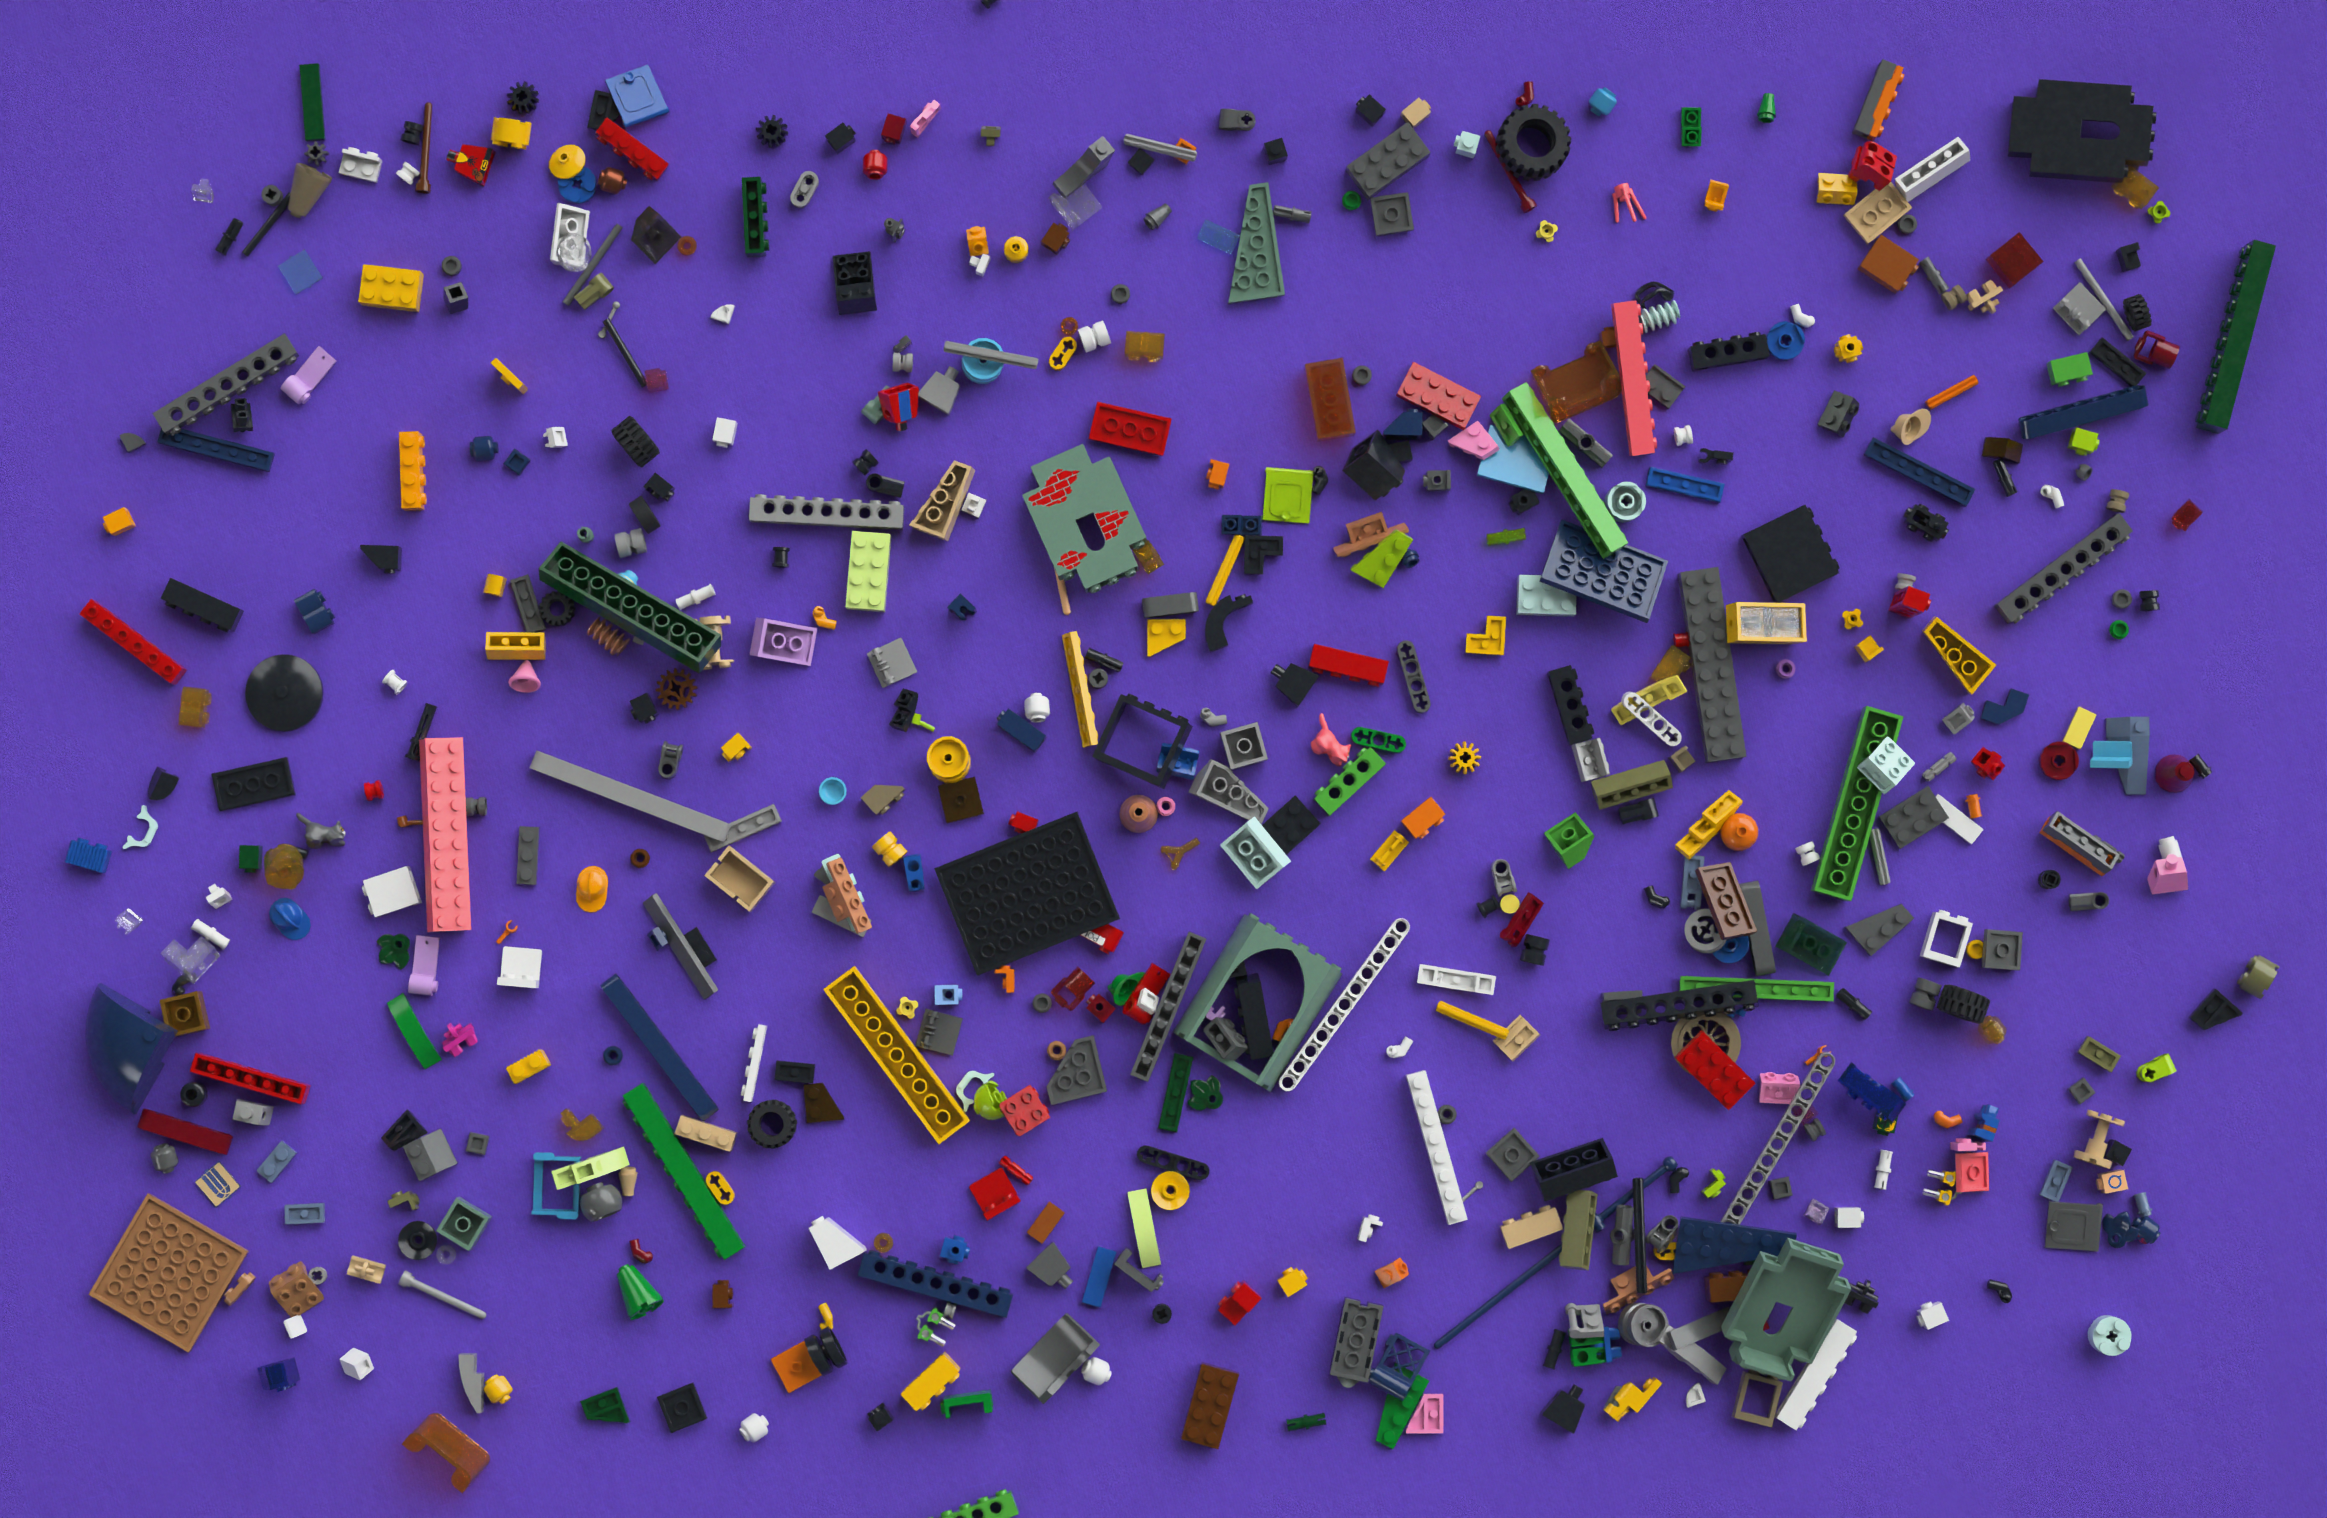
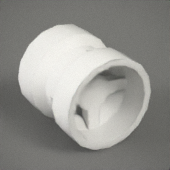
M1813 841L1795 848L1797 854L1801 856L1802 866L1820 859L1819 854L1814 850L1815 845Z

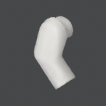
M2044 485L2041 488V495L2052 499L2055 508L2065 506L2058 488L2051 485Z

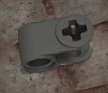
M1220 109L1219 129L1249 131L1254 128L1256 123L1255 116L1251 111ZM1246 117H1249V120H1251L1249 121L1248 125H1246L1244 121H1242L1245 120Z
M664 741L658 771L665 779H672L676 776L684 745L680 744L678 746ZM666 765L673 767V771L669 775L663 773V768Z
M1673 1215L1665 1216L1648 1233L1645 1242L1652 1244L1658 1249L1659 1253L1664 1252L1678 1235V1219ZM1667 1225H1672V1226H1674V1228H1673V1229H1667L1666 1226H1667Z

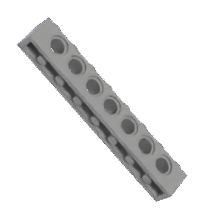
M755 494V498L750 497V522L903 530L904 505H900L898 501H889V504H881V501L878 500L862 503V500L859 499L843 502V499L840 498L824 501V498L813 497L812 500H805V497L793 496V499H786V496L774 495V498H766L767 495ZM768 504H773L775 507L771 514L765 513L764 510ZM787 505L794 507V511L790 515L784 513V508ZM806 506L813 508V512L809 516L803 514V509ZM825 507L832 509V514L828 517L822 515V510ZM844 508L851 509V515L847 518L841 516V511ZM863 509L870 510V516L866 519L860 517V512ZM882 510H887L890 513L889 517L885 520L879 518V513Z

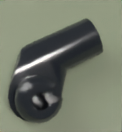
M1316 466L1313 469L1316 484L1312 492L1320 495L1328 483V477L1323 467Z
M190 971L177 978L172 986V991L175 992L176 996L185 993L183 988L185 984L197 979L194 971Z
M1679 1167L1670 1174V1193H1680L1679 1182L1688 1177L1689 1170L1687 1168Z

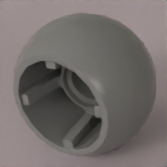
M603 1182L594 1184L586 1188L588 1193L581 1196V1211L591 1222L611 1216L622 1209L621 1194L611 1184L605 1186Z

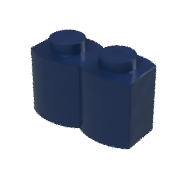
M313 589L294 600L312 634H316L334 624L333 619L335 615L330 608L327 609L323 602L326 599L321 591L317 592V590Z

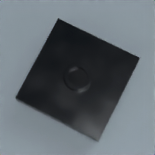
M694 1382L657 1397L671 1433L708 1418Z

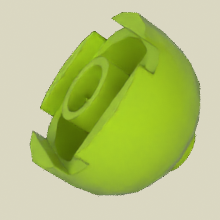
M994 1081L984 1083L974 1094L973 1108L978 1115L987 1120H998L1005 1117L999 1108V1104L1006 1100L1007 1097L1003 1091H998L996 1087L999 1085Z

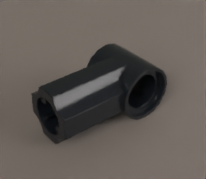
M876 473L868 476L866 486L869 491L898 498L902 496L904 481L880 476ZM871 479H879L880 486L877 488L871 487L869 484Z
M1654 798L1618 809L1622 824L1641 819L1643 821L1659 816Z

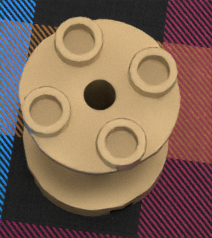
M721 616L699 618V622L721 634V641L723 640L721 626L731 624L730 616H724V619ZM719 648L703 670L712 669L713 665H719L720 668H729L731 663H734V660H721Z
M2087 1110V1116L2099 1121L2093 1139L2089 1138L2085 1152L2075 1150L2073 1158L2110 1169L2112 1161L2104 1159L2108 1145L2104 1141L2110 1123L2124 1127L2125 1121L2114 1118L2112 1121V1116L2103 1113L2098 1116V1112Z

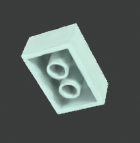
M1519 575L1517 577L1516 615L1571 617L1576 615L1575 595L1539 582L1541 575Z
M1255 817L1246 822L1220 844L1256 889L1291 862Z

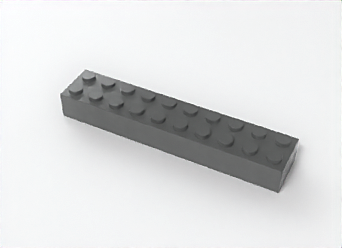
M1714 567L1680 572L1677 575L1685 628L1689 637L1688 649L1705 763L1747 757L1730 643H1727V624L1719 568Z

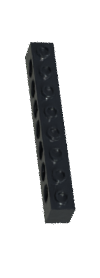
M1750 980L1602 1002L1601 1009L1605 1030L1617 1031L1620 1030V1027L1626 1026L1628 1028H1637L1640 1024L1652 1026L1659 1024L1660 1021L1672 1023L1681 1018L1693 1020L1701 1015L1713 1017L1716 1013L1721 1012L1732 1014L1736 1012L1735 1010L1752 1011L1755 1007H1758L1755 981ZM1734 995H1740L1743 999L1739 1002H1735L1732 999V997ZM1719 997L1723 999V1003L1717 1005L1713 1003V1000ZM1701 1000L1704 1002V1005L1702 1007H1695L1694 1002ZM1682 1003L1685 1008L1683 1010H1676L1674 1006ZM1658 1006H1663L1666 1010L1663 1013H1658L1655 1009ZM1644 1009L1647 1013L1644 1016H1639L1636 1014V1011ZM1619 1012H1625L1627 1013V1017L1624 1019H1620L1617 1017V1014Z

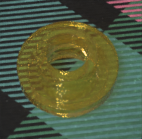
M880 1233L874 1239V1246L879 1252H887L893 1246V1239L887 1233ZM881 1239L887 1240L886 1246L880 1244Z

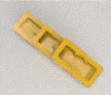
M1728 790L1702 812V818L1689 828V833L1675 844V849L1690 860L1719 832L1724 822L1737 811L1743 801Z

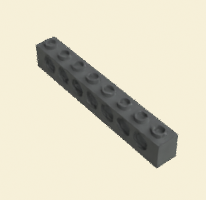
M284 333L152 414L167 436L170 434L173 436L179 433L181 427L186 424L189 426L197 422V418L204 414L206 416L212 413L214 407L219 404L222 406L230 402V398L237 394L239 396L248 390L247 387L252 384L254 386L264 381L263 378L269 374L274 375L281 370L280 367L285 364L287 366L293 364L297 360L296 358L299 357V354ZM275 352L281 353L279 360L272 359V355ZM264 362L265 367L262 370H256L257 363ZM242 372L248 373L246 380H239V375ZM231 382L232 387L229 390H223L224 383ZM209 392H214L215 398L210 401L206 400V395ZM198 402L199 406L196 410L192 411L189 409L191 403ZM176 412H181V419L173 420V415Z
M2120 513L2114 515L1994 605L2007 624L2012 621L2017 623L2024 618L2022 615L2027 610L2032 612L2039 606L2038 602L2044 599L2046 601L2054 595L2053 591L2059 587L2061 590L2070 583L2068 580L2071 577L2077 578L2085 572L2083 568L2087 565L2092 567L2099 562L2100 559L2098 557L2103 553L2108 555L2115 550V544L2118 542L2122 544L2130 538L2129 534L2133 530ZM2107 531H2111L2114 534L2113 541L2107 539ZM2092 542L2098 544V552H2094L2091 549ZM2077 554H2081L2083 556V563H2078L2076 561ZM2062 565L2068 567L2069 572L2067 575L2061 572L2060 568ZM2047 576L2053 579L2052 586L2046 584L2045 579ZM2031 588H2036L2038 590V596L2036 598L2031 596ZM2016 599H2020L2023 602L2022 609H2018L2015 606Z
M1188 932L1130 1075L1147 1082L1149 1081L1206 938Z

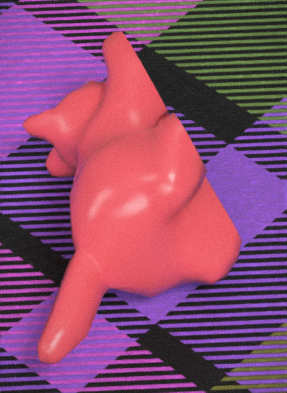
M1321 713L1319 715V722L1322 729L1317 733L1315 739L1311 741V749L1318 755L1327 754L1334 765L1341 767L1342 762L1346 763L1347 759H1349L1351 744L1344 746L1336 740L1334 734L1328 730L1324 715Z

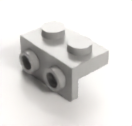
M1600 738L1571 745L1581 782L1610 775L1609 764L1606 761L1604 746Z

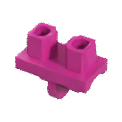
M449 1023L447 1025L449 1031L444 1033L447 1039L442 1042V1048L445 1052L449 1051V1053L456 1057L463 1052L459 1043L465 1040L469 1047L477 1043L478 1039L473 1025L469 1023L463 1028L460 1023L455 1027Z

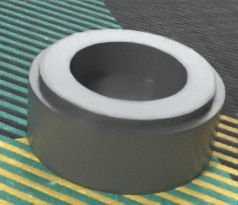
M1909 214L1903 215L1897 222L1898 230L1903 234H1911L1917 228L1916 218Z
M448 256L442 262V269L447 275L455 276L460 273L462 264L457 257Z
M1117 284L1112 288L1111 297L1118 304L1126 303L1130 298V290L1124 284Z
M1366 366L1356 367L1352 374L1354 382L1358 385L1368 384L1372 377L1371 370Z
M2120 589L2113 593L2111 601L2116 608L2124 609L2131 604L2132 596L2127 590Z

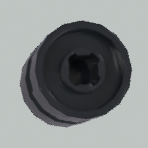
M1526 934L1524 939V946L1526 948L1522 950L1520 960L1544 966L1546 959L1544 951L1548 950L1550 940Z

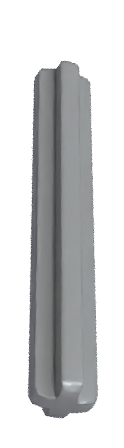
M1126 134L1124 137L1125 145L1189 161H1195L1197 157L1195 150Z

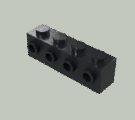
M172 578L169 579L161 596V599L166 601L164 605L173 609L176 606L183 608L182 613L191 617L196 614L201 617L200 621L209 625L211 622L218 624V629L227 633L229 630L235 632L244 612L235 606Z

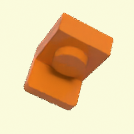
M1000 966L999 969H995V973H1006V977H1003V989H1006V993H1014L1015 969H1010V966Z

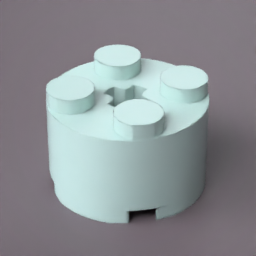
M1621 482L1608 491L1604 503L1615 521L1629 522L1642 513L1646 505V497L1644 492L1635 483ZM1624 498L1625 501L1629 502L1626 506H1624V503H1621V500Z
M2103 1315L2096 1318L2089 1327L2088 1340L2091 1346L2098 1352L2109 1356H2116L2122 1354L2130 1347L2131 1331L2125 1321L2114 1316ZM2109 1332L2113 1333L2110 1339L2106 1338Z

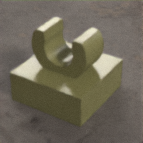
M982 126L981 136L987 137L986 146H994L995 137H1000L1001 127Z

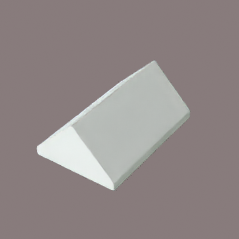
M557 203L550 256L553 264L583 267L590 211Z

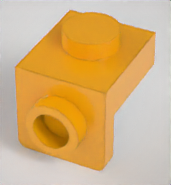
M1710 180L1704 200V206L1708 210L1715 212L1718 210L1723 211L1729 184Z
M975 226L967 229L970 256L988 254L985 227Z

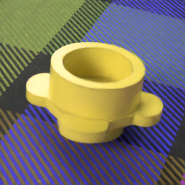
M1543 220L1540 222L1539 230L1536 231L1537 238L1546 239L1547 242H1552L1554 239L1553 235L1558 230V227Z
M902 997L900 999L901 1004L896 1010L897 1014H903L912 1019L915 1016L914 1011L918 1007V1002Z

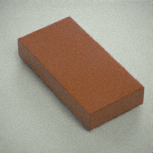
M1049 1201L1027 1233L1043 1244L1065 1212Z

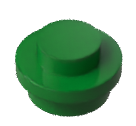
M1355 191L1346 192L1342 198L1343 206L1348 210L1357 209L1361 204L1360 195Z
M2116 620L2111 623L2109 632L2113 638L2123 639L2128 635L2129 627L2126 622Z

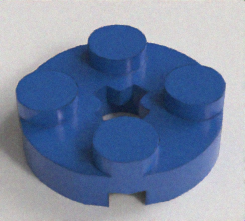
M583 167L580 173L572 178H558L559 191L568 202L586 203L592 199L596 192L597 180L592 171L586 167ZM575 180L582 181L580 189L572 187Z
M1779 322L1766 335L1768 350L1778 360L1793 359L1801 353L1804 347V333L1798 325L1793 323ZM1782 336L1790 338L1788 346L1781 344Z

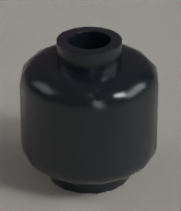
M189 1082L182 1087L180 1092L182 1102L189 1107L202 1105L208 1097L206 1087L200 1082Z

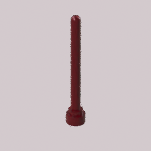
M1486 130L1484 135L1496 157L1499 158L1500 154L1496 153V139L1490 130ZM1502 163V164H1501V166L1503 167V169H1504L1505 166H1506L1505 163ZM1504 169L1521 199L1520 207L1523 213L1536 208L1537 204L1534 199L1527 196L1518 178L1513 176L1514 172L1511 170L1507 172Z

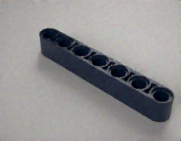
M2136 385L2020 417L2018 421L2021 437L2023 439H2031L2144 408L2149 405L2146 387L2144 385Z

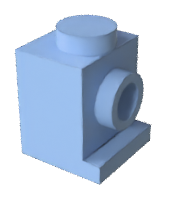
M935 985V1005L959 1004V1000H962V989H958V985ZM947 991L952 992V998H946L945 994Z

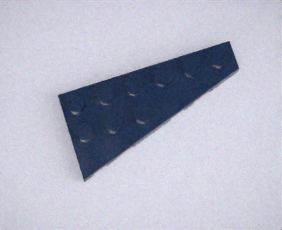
M1681 1216L1672 1273L1756 1260L1760 1251L1778 1256L1787 1238L1796 1240L1797 1234L1795 1232Z

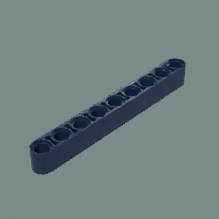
M615 973L600 985L603 991L700 1119L705 1121L717 1112L719 1108L621 978Z

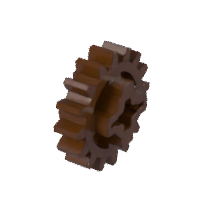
M674 668L673 673L666 670L667 676L665 677L661 674L662 682L657 681L660 688H657L656 692L661 693L657 698L664 699L663 705L669 703V709H672L674 705L677 710H680V705L687 708V702L693 703L691 697H697L693 693L694 690L698 689L697 686H693L696 679L690 680L692 674L684 675V669L680 673H678L677 668ZM675 676L683 677L686 680L682 682L677 681ZM669 681L668 689L664 691L665 684ZM674 683L677 686H681V688L679 689L680 695H678L676 692H672V690L675 689ZM689 688V693H688L687 697L685 698V696H684L685 691H686V689ZM668 697H677L679 702L671 701Z

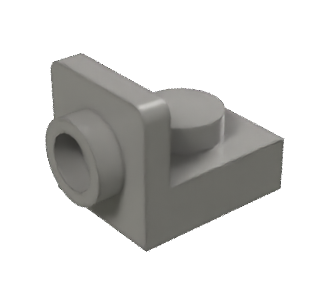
M1962 703L1942 720L1950 731L1956 734L1975 718L1974 711L1969 705L1966 706Z

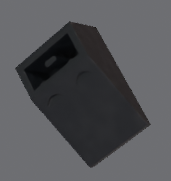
M871 252L833 256L839 315L877 311Z

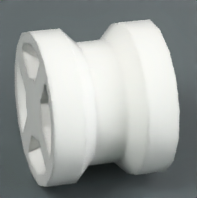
M404 162L403 168L398 170L396 174L412 185L413 179L419 176L420 172L407 162Z
M1686 425L1684 428H1674V438L1677 446H1681L1683 443L1693 444L1690 425Z

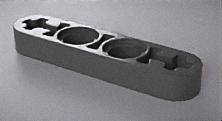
M1404 640L1397 646L1398 657L1413 708L1419 713H1424L1428 711L1431 705L1415 647L1412 642ZM1403 644L1411 647L1408 653L1409 657L1413 655L1414 659H1408L1403 662L1402 658H1406L1405 652L1400 650L1403 648ZM1409 662H1413L1416 665V671L1413 673H1409L1406 670V664ZM1415 680L1422 684V688L1419 691H1414L1411 688V683ZM1424 692L1425 696L1422 695L1421 698L1423 702H1427V705L1424 706L1425 709L1422 710L1421 707H1417L1416 704L1419 703L1418 697L1414 698L1413 695Z

